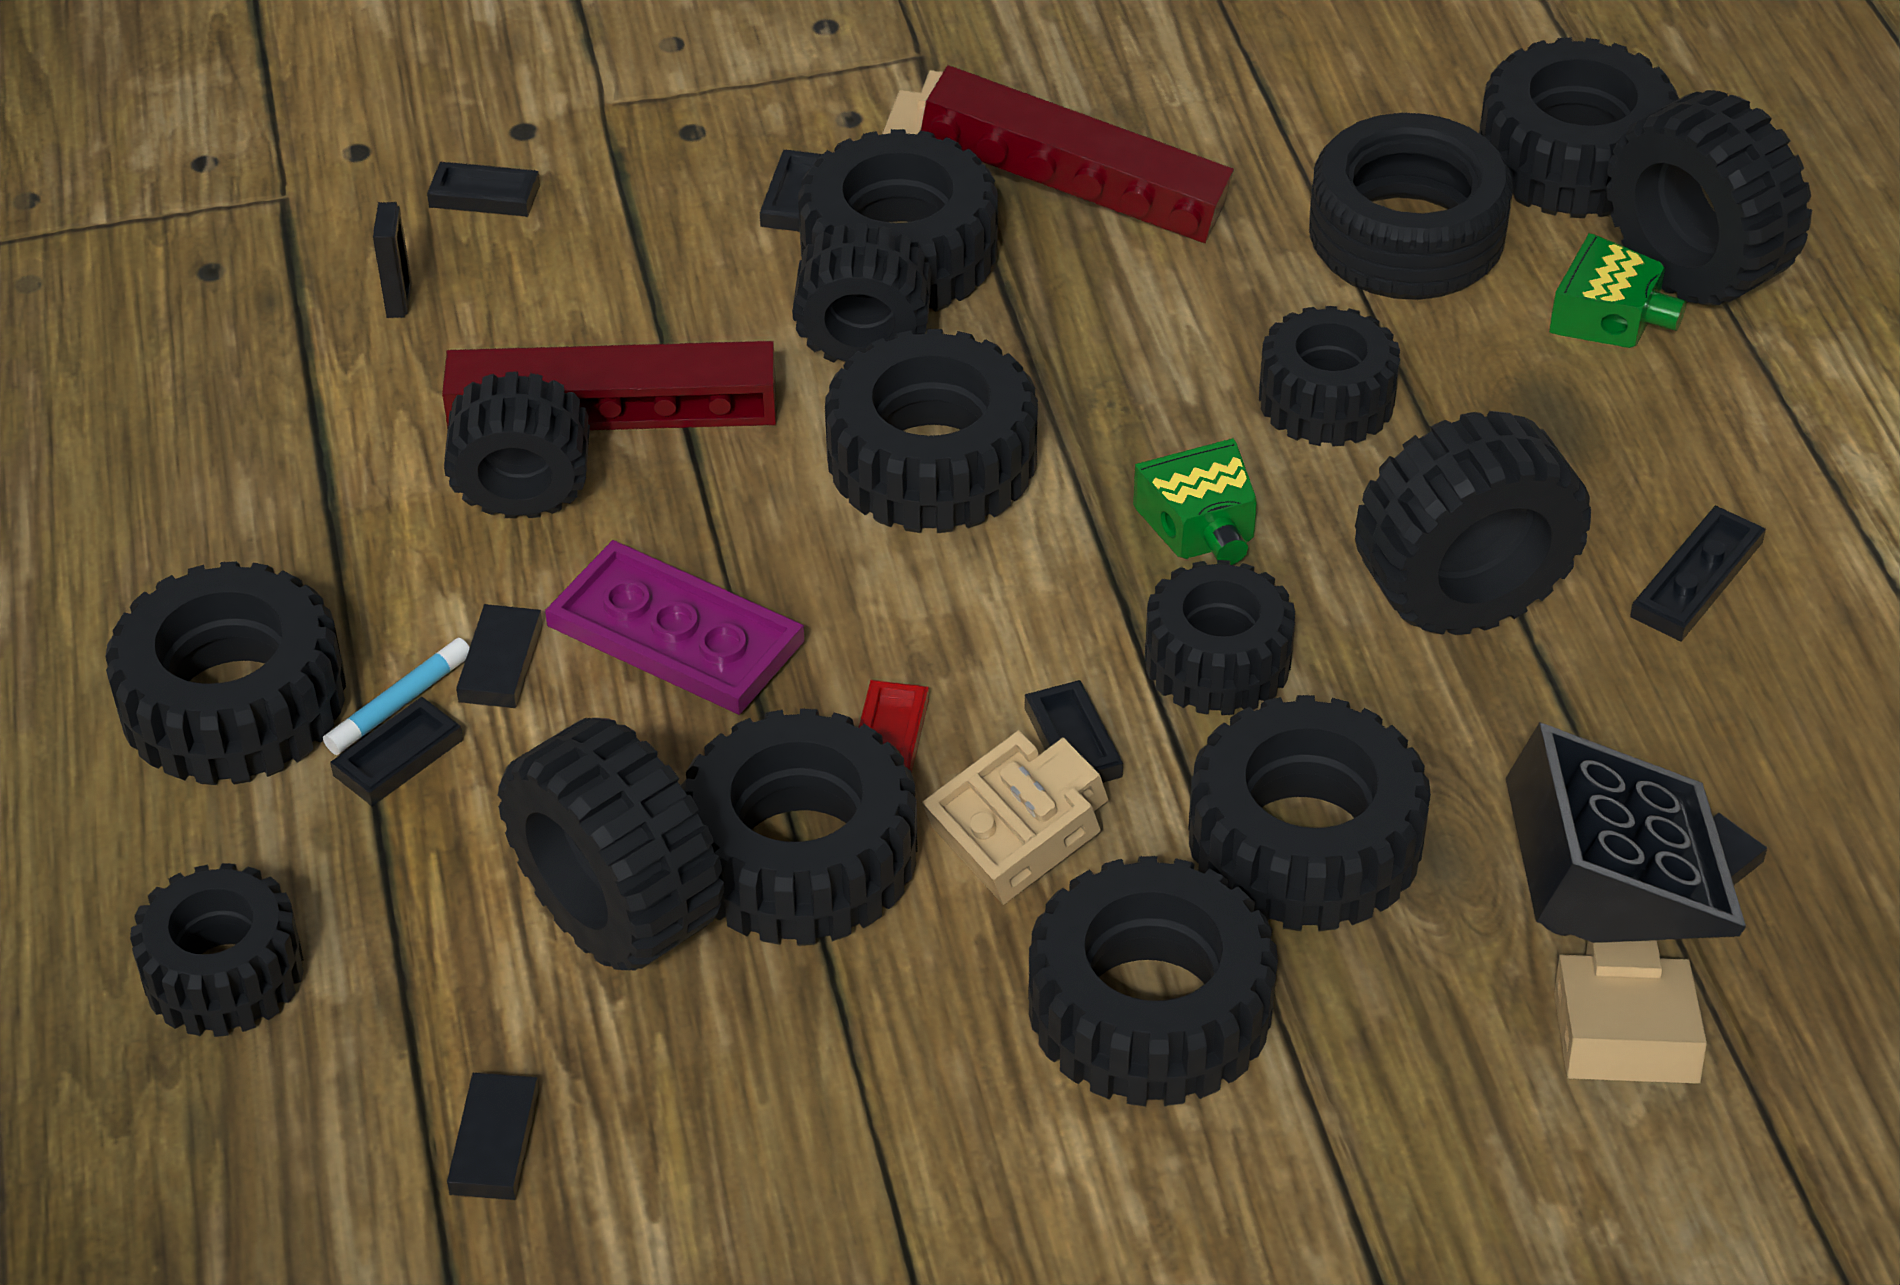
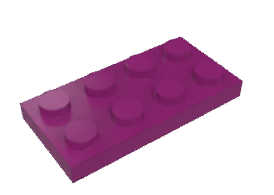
M612 540L545 609L548 627L738 715L743 712L805 641L804 625L615 540Z

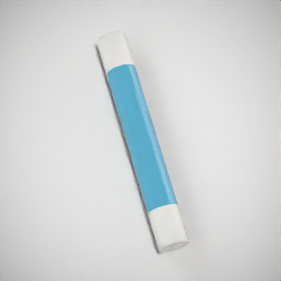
M461 638L453 640L325 734L323 741L326 747L335 755L342 753L466 660L470 648L468 644Z

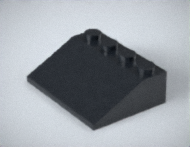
M1539 722L1505 778L1536 922L1557 935L1569 936L1571 934L1593 943L1739 937L1746 928V924L1703 783Z

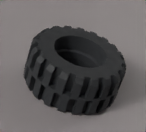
M1572 37L1557 38L1555 43L1548 44L1543 40L1532 43L1527 51L1520 48L1513 52L1491 73L1484 92L1479 134L1487 138L1506 161L1512 176V193L1518 203L1530 207L1532 204L1541 207L1543 213L1555 216L1557 212L1570 213V218H1585L1587 214L1597 213L1598 217L1610 216L1614 208L1612 201L1607 200L1606 187L1608 182L1612 180V177L1607 175V171L1617 141L1623 133L1627 132L1629 126L1678 100L1679 97L1673 84L1670 83L1669 78L1659 66L1653 68L1649 58L1640 53L1633 55L1628 52L1625 46L1613 43L1612 46L1600 44L1599 39L1586 38L1585 41H1572Z
M1707 90L1703 93L1696 91L1638 120L1629 126L1627 132L1620 136L1608 166L1607 175L1612 177V180L1608 182L1606 187L1607 200L1613 203L1614 210L1610 215L1614 227H1619L1624 239L1621 242L1623 246L1661 262L1665 268L1661 289L1672 294L1677 292V298L1695 304L1699 303L1709 306L1731 302L1787 270L1795 262L1796 256L1801 254L1808 237L1806 231L1809 230L1811 225L1812 210L1807 208V202L1811 199L1809 182H1804L1801 175L1804 166L1799 154L1793 155L1788 146L1791 140L1783 129L1776 130L1771 125L1772 118L1766 112L1759 108L1751 109L1750 101L1732 94L1728 96V93ZM1701 186L1703 187V189H1704L1705 192L1707 193L1708 197L1710 198V200H1711V202H1712V205H1713V207H1714V210H1713V208L1711 207V205L1709 204V202L1707 201V199H1706V197H1705V195H1704V193H1703V191H1702Z
M891 129L890 134L878 135L877 131L864 133L859 140L852 141L849 138L838 143L833 153L827 150L816 160L814 166H811L801 182L802 188L798 193L801 257L808 244H815V237L823 232L832 235L834 227L845 224L848 229L856 228V223H868V228L878 230L880 225L891 228L892 235L898 236L902 233L911 239L910 248L919 247L925 254L924 262L930 265L932 281L929 309L933 308L935 312L948 308L951 300L955 298L961 301L975 290V286L979 287L991 272L992 265L996 262L998 252V191L995 187V179L977 155L969 149L962 151L961 145L946 137L944 140L936 139L933 133L920 130L918 134H908L905 129ZM851 294L856 297L874 298L863 294Z
M927 329V334L913 335L912 330L896 334L893 340L886 342L884 338L870 343L864 354L857 351L844 363V369L841 368L829 384V393L825 398L826 446L829 472L833 475V483L839 493L846 499L849 498V503L864 515H867L869 512L873 513V519L878 523L892 527L894 523L904 525L905 531L921 533L922 528H936L937 533L952 532L954 526L963 524L968 529L982 524L985 521L986 515L991 514L995 518L1010 507L1011 500L1016 501L1029 486V479L1034 476L1037 465L1038 399L1035 397V386L1031 377L1023 371V367L1009 353L1003 356L1002 349L986 339L980 343L975 341L972 334L957 331L956 335L943 334L942 329ZM923 425H943L960 429L949 434L930 436L903 431Z
M1489 411L1487 417H1484L1479 412L1461 414L1459 421L1451 423L1443 420L1430 426L1432 431L1421 438H1418L1416 435L1402 444L1404 450L1395 458L1389 456L1379 467L1380 476L1376 481H1369L1363 493L1362 501L1364 505H1359L1355 523V543L1362 561L1394 610L1399 613L1403 620L1410 625L1420 627L1422 630L1438 634H1444L1447 630L1448 633L1454 635L1470 634L1472 628L1479 627L1485 631L1497 627L1500 620L1509 616L1513 619L1528 611L1526 607L1537 599L1543 601L1554 591L1553 584L1559 578L1565 579L1574 568V556L1581 555L1586 545V531L1590 530L1591 523L1590 496L1586 486L1544 429H1540L1535 422L1525 417L1513 416L1511 413Z
M237 561L220 562V567L205 569L204 565L189 568L187 575L177 579L171 575L159 581L156 585V590L151 594L144 591L130 605L131 614L124 612L112 631L113 636L107 644L105 655L108 666L106 672L123 733L129 745L137 749L139 757L149 765L157 769L162 766L164 773L184 781L188 776H194L196 782L200 784L217 785L218 779H231L233 784L251 782L250 776L265 772L267 777L281 772L284 769V763L291 759L299 762L310 754L313 750L312 742L314 740L320 743L323 741V736L334 727L333 719L336 720L340 715L345 702L343 692L346 688L345 673L330 609L324 606L323 598L313 588L306 584L303 586L302 580L283 570L277 575L274 573V569L268 565L253 563L251 568L241 567ZM234 661L264 663L262 667L251 674L229 682L214 684L190 682L196 675L220 664Z
M1298 695L1296 701L1283 702L1281 697L1265 700L1261 703V708L1256 711L1249 706L1230 717V726L1224 722L1207 738V745L1199 750L1194 762L1188 824L1191 856L1199 864V872L1205 874L1208 869H1211L1227 878L1229 889L1233 890L1238 886L1255 902L1254 911L1259 910L1265 915L1267 921L1272 919L1283 922V929L1301 931L1302 925H1317L1318 932L1336 930L1339 928V922L1349 920L1351 925H1355L1372 918L1374 907L1380 912L1389 908L1400 899V892L1409 888L1417 875L1418 863L1422 859L1431 795L1429 779L1424 775L1425 765L1413 747L1407 748L1408 740L1393 725L1385 728L1382 725L1383 719L1379 715L1366 708L1362 712L1350 709L1348 701L1332 698L1331 703L1315 701V695ZM1285 798H1316L1339 806L1351 814L1354 819L1331 827H1301L1281 821L1261 807Z
M800 708V714L784 715L783 710L766 712L765 719L757 722H752L751 718L736 723L731 728L732 734L726 737L720 733L704 747L705 756L699 754L693 759L686 771V780L681 787L687 795L690 794L699 809L697 814L703 825L708 826L714 840L711 845L714 853L719 856L722 867L719 878L724 882L722 903L715 918L721 920L726 916L727 927L745 936H748L751 931L759 933L760 940L767 943L780 945L781 939H795L797 946L815 945V938L830 936L831 940L835 941L852 934L851 927L860 924L864 929L882 917V906L890 909L904 894V885L913 877L916 867V852L918 851L915 783L911 771L904 766L903 756L889 742L883 744V736L865 724L860 728L855 727L853 719L833 712L830 718L819 716L817 709ZM799 810L825 813L846 823L840 829L827 836L802 842L774 840L752 830L760 822L772 816Z
M593 717L577 721L510 762L498 787V797L502 800L498 806L501 820L506 823L507 830L505 835L510 847L514 848L519 860L517 863L524 877L529 878L536 890L534 891L541 904L543 906L546 905L553 914L554 921L564 933L568 932L574 938L575 945L584 953H592L595 961L604 966H612L614 970H637L644 968L713 922L724 894V882L719 878L722 867L719 856L713 851L711 844L714 840L708 826L703 825L697 814L699 809L691 795H687L678 783L680 778L670 765L665 766L657 757L658 752L647 741L637 739L636 732L626 725H617L615 720Z
M1139 856L1138 863L1125 865L1122 859L1104 863L1101 867V872L1093 874L1090 869L1070 881L1069 891L1062 888L1046 903V911L1037 917L1032 930V945L1029 947V1018L1032 1030L1039 1035V1046L1048 1059L1053 1062L1060 1060L1059 1071L1078 1085L1083 1080L1089 1082L1090 1092L1109 1100L1113 1094L1127 1097V1104L1146 1107V1100H1163L1164 1106L1185 1103L1186 1095L1196 1093L1198 1098L1201 1099L1219 1091L1221 1079L1231 1083L1248 1070L1249 1060L1251 1061L1260 1055L1266 1044L1267 1030L1271 1028L1278 956L1277 945L1271 940L1272 929L1265 915L1259 910L1254 911L1255 902L1238 886L1233 890L1229 889L1228 879L1211 869H1208L1205 874L1194 870L1193 862L1175 858L1174 864L1157 862V856ZM1139 960H1156L1171 963L1188 970L1205 985L1183 997L1171 1000L1150 1001L1121 994L1106 985L1099 977L1106 971L1124 963Z

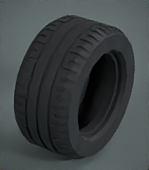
M1394 113L1378 115L1358 121L1336 135L1323 148L1316 160L1310 203V239L1317 254L1332 272L1350 285L1372 294L1394 299L1420 300L1443 297L1472 285L1486 275L1500 259L1505 246L1513 192L1511 172L1502 155L1487 138L1472 128L1451 119L1421 113ZM1391 198L1418 199L1448 210L1424 214L1402 212L1373 203V201Z

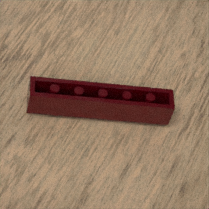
M950 65L946 66L926 100L920 130L933 133L936 139L944 140L947 137L958 142L962 147V151L966 149L971 150L983 163L1202 243H1206L1224 206L1234 171L1231 167Z
M774 341L446 351L442 397L447 428L449 413L452 411V402L457 395H463L464 387L472 382L482 384V377L495 374L498 378L505 377L506 372H518L519 376L529 377L530 373L542 375V380L549 383L555 380L563 384L564 393L574 392L580 399V407L586 408L589 416L588 424L590 425V430L776 425Z

